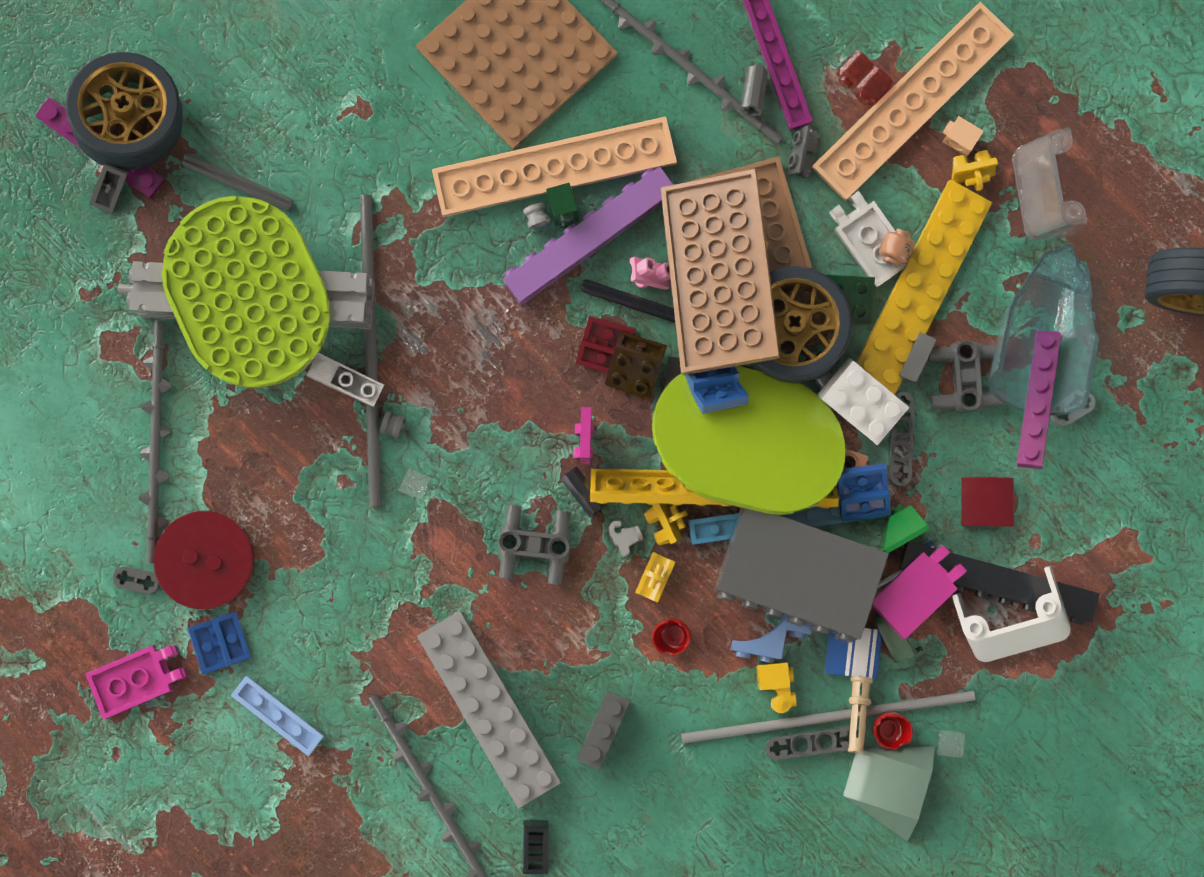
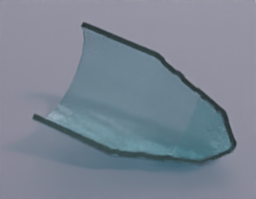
M1065 244L1060 248L1046 251L1041 255L1001 317L988 385L990 392L999 401L1018 410L1025 411L1037 330L1061 332L1062 334L1051 415L1070 414L1082 409L1088 403L1099 337L1098 333H1095L1094 327L1096 315L1095 312H1092L1091 306L1093 294L1089 269L1084 262L1081 263L1073 252L1074 246L1071 244Z

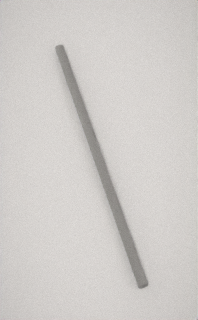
M974 691L873 705L867 707L866 717L887 712H901L975 701ZM852 709L681 734L682 743L851 719Z

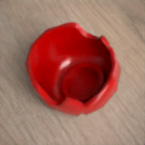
M668 618L660 622L652 633V644L660 654L679 655L687 650L692 640L689 627L684 621L675 618Z
M887 712L876 719L872 733L875 741L883 748L898 750L904 744L910 743L913 728L911 722L902 714Z

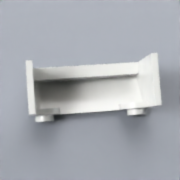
M1047 566L1044 569L1052 593L1042 595L1037 600L1036 611L1038 618L990 632L988 623L983 617L978 615L968 617L961 592L952 595L963 632L978 660L990 662L1060 642L1069 636L1071 626L1051 566Z

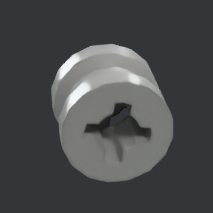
M536 203L523 209L524 215L529 220L527 223L529 229H537L551 223L550 216L546 214V203Z

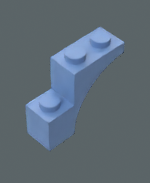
M783 616L779 624L768 634L751 641L733 640L730 650L736 651L737 657L750 659L752 654L760 656V661L774 663L775 659H782L786 631L790 632V637L804 639V634L811 635L812 626L806 624L799 627L787 622L788 617Z

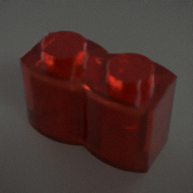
M859 50L838 70L837 74L839 83L845 89L850 88L855 91L856 98L862 104H868L871 107L877 103L893 84V80Z

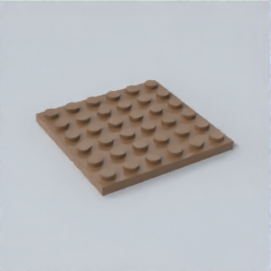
M466 0L416 45V49L512 150H515L618 56V52L568 0Z

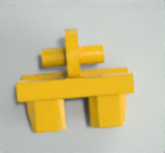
M987 150L977 152L974 157L975 162L968 163L964 155L955 156L953 158L951 179L958 184L965 182L966 186L974 185L975 190L980 191L983 189V183L989 182L990 177L996 175L997 159L991 158Z
M658 503L652 505L653 507L644 513L650 525L660 521L663 530L654 533L658 545L673 544L683 540L680 529L686 527L682 520L683 517L688 515L686 511L679 513L676 505L668 507L666 503Z
M653 552L635 593L658 603L675 561Z

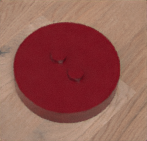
M212 511L191 512L174 520L161 534L154 552V570L161 588L175 602L193 609H216L233 602L249 585L255 568L254 547L244 528L235 520Z

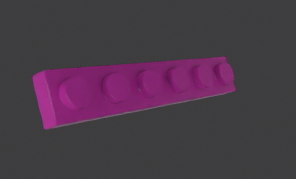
M742 0L789 131L812 124V117L769 0Z
M48 97L35 114V117L80 148L68 122L66 109ZM148 167L126 171L128 173L125 181L151 200L166 181Z
M1036 331L1017 467L1043 470L1062 339L1061 332Z

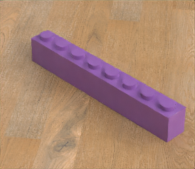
M659 166L655 170L653 168L648 169L641 175L642 179L635 184L634 182L627 184L622 189V194L616 198L614 196L609 197L602 203L603 207L598 211L591 210L583 217V222L577 226L575 224L570 225L563 231L564 235L559 239L552 238L544 245V250L538 254L533 252L524 259L525 263L520 267L514 266L505 273L506 277L503 278V281L520 306L661 206V187L673 185Z

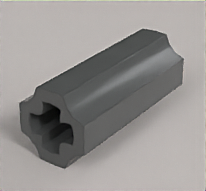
M762 65L748 66L746 70L740 109L746 116L753 117L760 115L762 112L768 70Z

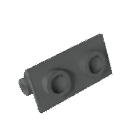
M810 126L797 129L793 135L792 154L787 162L789 167L788 176L799 173V177L808 178V175L812 172L814 158L807 156V152L812 154L816 152L819 136H817V131L810 129Z

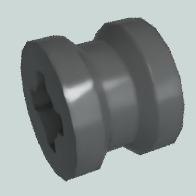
M386 411L381 424L380 434H391L394 438L400 439L405 426L406 416H395L391 411Z

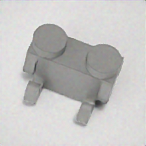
M614 521L609 526V533L614 545L618 546L621 556L626 557L630 553L629 547L643 541V536L638 525L632 528L621 529V533H615L614 529L616 527L620 528L622 523Z

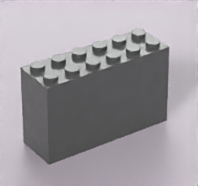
M741 508L713 592L718 593V599L727 602H734L735 599L741 601L740 606L753 611L761 608L765 610L764 614L776 619L782 616L788 617L787 622L799 627L808 624L812 626L811 631L822 635H829L830 632L835 634L834 639L845 643H852L853 640H860L889 553L779 515Z

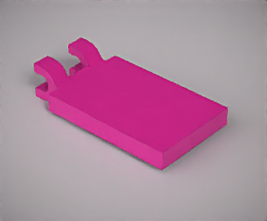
M581 407V423L575 424L574 434H580V448H574V459L580 458V464L590 465V460L593 459L591 435H594L591 407Z
M943 545L938 547L929 557L924 552L921 553L873 600L872 607L902 640L906 639L958 589L953 583L967 571L961 564H958L947 572L938 563L950 553Z
M151 645L85 674L103 720L173 691L171 683L188 677L185 668H179L170 672L165 659L179 654L176 645L167 646L157 651L155 645Z

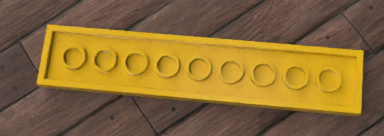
M953 180L947 182L914 247L909 262L902 270L856 361L860 367L894 395L902 382L899 374L919 333L926 334L992 204L991 201Z
M591 469L590 502L600 504L619 502L623 504L646 503L649 505L666 503L672 505L696 504L698 506L713 504L731 506L693 493L685 488V485L674 475H671L668 470ZM835 485L832 491L813 507L824 509L838 507L837 486Z

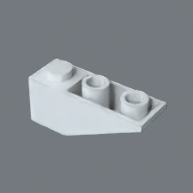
M320 353L315 357L307 373V377L373 407L384 384Z

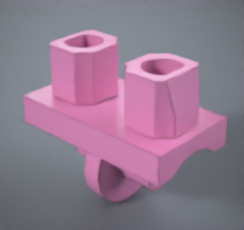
M632 257L630 259V264L632 265L631 281L636 282L638 287L646 288L651 286L663 290L670 288L669 263H657L654 259L648 257L645 259Z

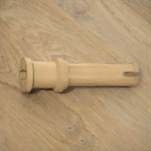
M853 676L850 677L852 696L849 698V703L852 706L848 752L863 754L867 707L871 704L869 690L873 679ZM860 686H862V693H861V695L859 694V692H860ZM857 718H859L858 738H856Z

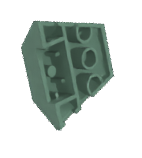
M935 746L900 747L898 750L883 747L863 748V754L855 753L843 796L908 842L918 822L931 778Z

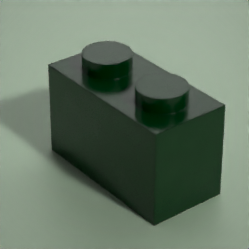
M570 182L547 188V200L555 227L566 228L575 224L574 221H578V211Z

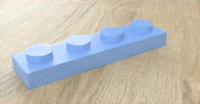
M245 676L231 694L234 699L307 756L311 755L324 738L321 732L249 676Z

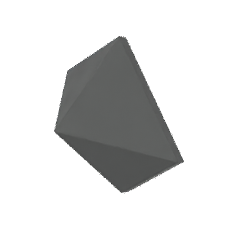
M104 163L89 204L112 214L128 172Z

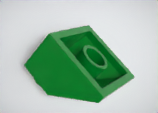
M902 504L891 510L892 516L886 519L878 550L889 553L930 529L911 505L905 508Z

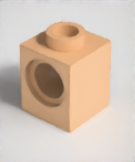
M958 116L955 122L950 120L943 133L946 137L943 143L967 157L983 133V130Z

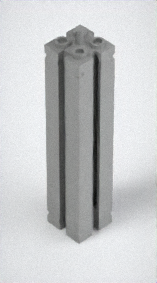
M133 261V268L129 270V282L133 283V285L118 284V294H127L129 310L137 313L142 318L176 320L163 288V263ZM319 271L330 301L329 328H361L371 330L374 280L367 273L354 274L351 272Z

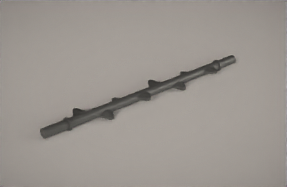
M599 0L612 13L619 16L618 28L620 30L633 27L653 44L652 54L654 56L665 53L688 72L687 84L689 86L701 82L722 99V111L734 109L753 124L757 131L760 130L777 145L782 141L784 137L770 127L765 120L759 118L758 115L753 117L746 116L740 111L741 102L723 89L725 83L723 75L711 79L689 61L690 51L688 49L676 51L655 34V20L642 23L624 9L620 2L617 3L615 0Z
M154 321L153 356L143 361V365L153 371L152 400L141 405V409L151 415L150 446L140 451V456L150 461L149 491L138 496L139 501L148 505L147 537H145L147 539L146 564H154V552L157 539H159L157 537V529L168 523L166 518L158 514L159 484L169 479V474L159 469L160 438L170 434V428L161 423L162 393L172 388L171 383L162 379L163 349L165 348L163 345V321Z
M377 694L368 698L380 717V722H383L398 747L393 760L395 762H407L422 787L417 797L418 801H431L447 829L441 838L442 841L455 842L471 867L466 877H488L475 856L480 847L479 842H467L451 817L456 808L455 802H442L427 777L432 766L431 763L418 762L403 738L408 728L407 723H394L391 718L392 715L388 713Z

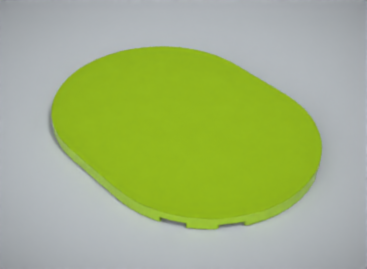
M237 196L222 197L204 203L181 220L180 225L173 235L170 236L164 251L162 283L169 305L187 345L197 361L219 379L233 385L248 388L277 385L302 372L317 356L326 339L330 324V301L323 279L296 225L286 214L263 200Z
M735 366L740 373L739 382L749 396L748 404L702 414L694 400L685 375L681 373L667 385L658 399L652 420L653 440L665 468L671 475H674L682 482L685 488L693 493L713 501L762 513L786 515L794 514V512L817 505L837 484L845 463L846 451L843 432L829 406L816 393L804 385L778 381L760 371Z

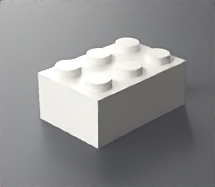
M850 358L844 362L817 395L876 445L882 441L909 409L905 403Z

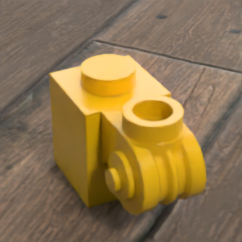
M788 663L756 665L759 690L772 689L777 694L771 700V708L777 713H785L790 708L796 707L795 692H790V682H794L793 668L788 667Z

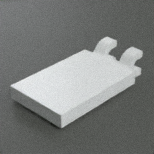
M858 191L848 199L856 210L846 216L841 206L838 205L829 212V215L839 225L834 229L835 233L865 275L875 277L874 287L877 288L904 269L906 264H901L900 267H897L882 260L883 256L880 255L879 249L885 234L896 231L877 204L873 201L868 205Z

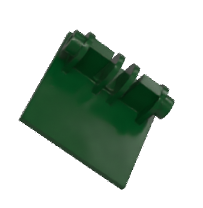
M827 275L837 283L845 294L851 309L852 323L871 324L875 277Z

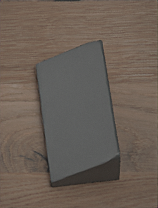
M919 333L899 374L902 382L915 383L918 380L936 343L935 338Z

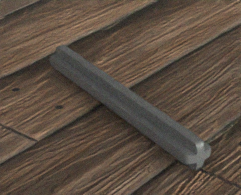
M186 154L183 158L182 164L184 167L263 200L284 211L289 212L293 207L294 201L289 197L191 154Z

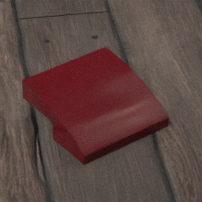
M589 315L575 364L608 373L620 332L623 331L634 335L636 328Z
M961 477V526L1014 527V478Z

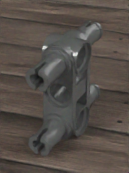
M965 340L949 344V347H933L928 357V362L950 361L952 365L953 393L952 395L931 396V409H953L956 412L970 413L982 411L984 407L1006 406L1005 392L984 393L982 391L980 372L981 359L1002 358V344L980 345L976 341ZM961 347H965L970 351L968 359L961 357L959 353ZM964 395H969L973 398L974 404L972 407H967L963 403Z
M508 505L505 526H502L499 538L498 553L501 556L499 578L513 580L515 560L518 556L548 559L550 565L547 584L562 585L564 564H567L569 560L571 537L568 534L570 512L556 510L554 531L551 534L522 531L519 528L522 506ZM507 536H515L517 539L516 546L512 549L505 548L504 539ZM561 541L565 543L566 550L563 554L557 555L552 551V546L555 542Z

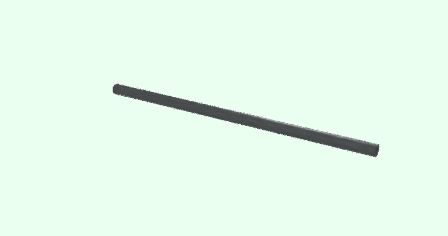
M360 195L362 273H367L375 282L372 195ZM374 288L372 329H364L365 376L378 382ZM377 399L374 407L366 404L369 507H382L379 408Z

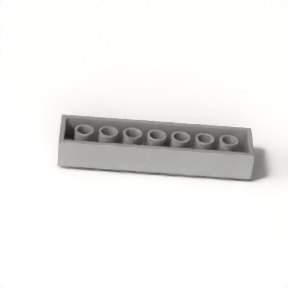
M462 611L456 612L418 635L417 638L517 808L519 809L560 784L562 780Z

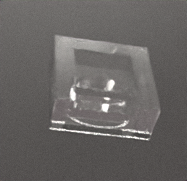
M408 469L399 492L422 501L432 478Z
M939 730L937 755L963 758L965 733Z

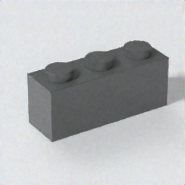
M607 690L579 752L578 761L600 770L630 700Z

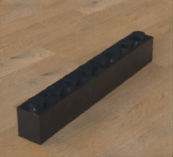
M910 541L905 543L897 571H903L923 552L929 557L936 548ZM951 552L938 562L947 572L958 564H961L967 570L953 583L958 588L957 592L965 593L966 589L975 592L974 596L989 599V596L999 598L998 603L1012 606L1013 602L1022 604V609L1030 612H1036V602L1042 595L1052 593L1046 578ZM1056 581L1067 617L1070 618L1069 622L1083 626L1085 622H1093L1100 593Z

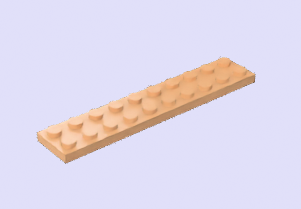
M979 2L812 166V169L844 201H847L1008 43L1014 34L987 7Z
M665 116L432 169L442 216L447 217L544 195L547 188L570 182L571 188L646 172L650 168L655 170L659 166L663 168L677 165V160Z

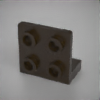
M621 331L614 349L605 385L650 399L667 345Z

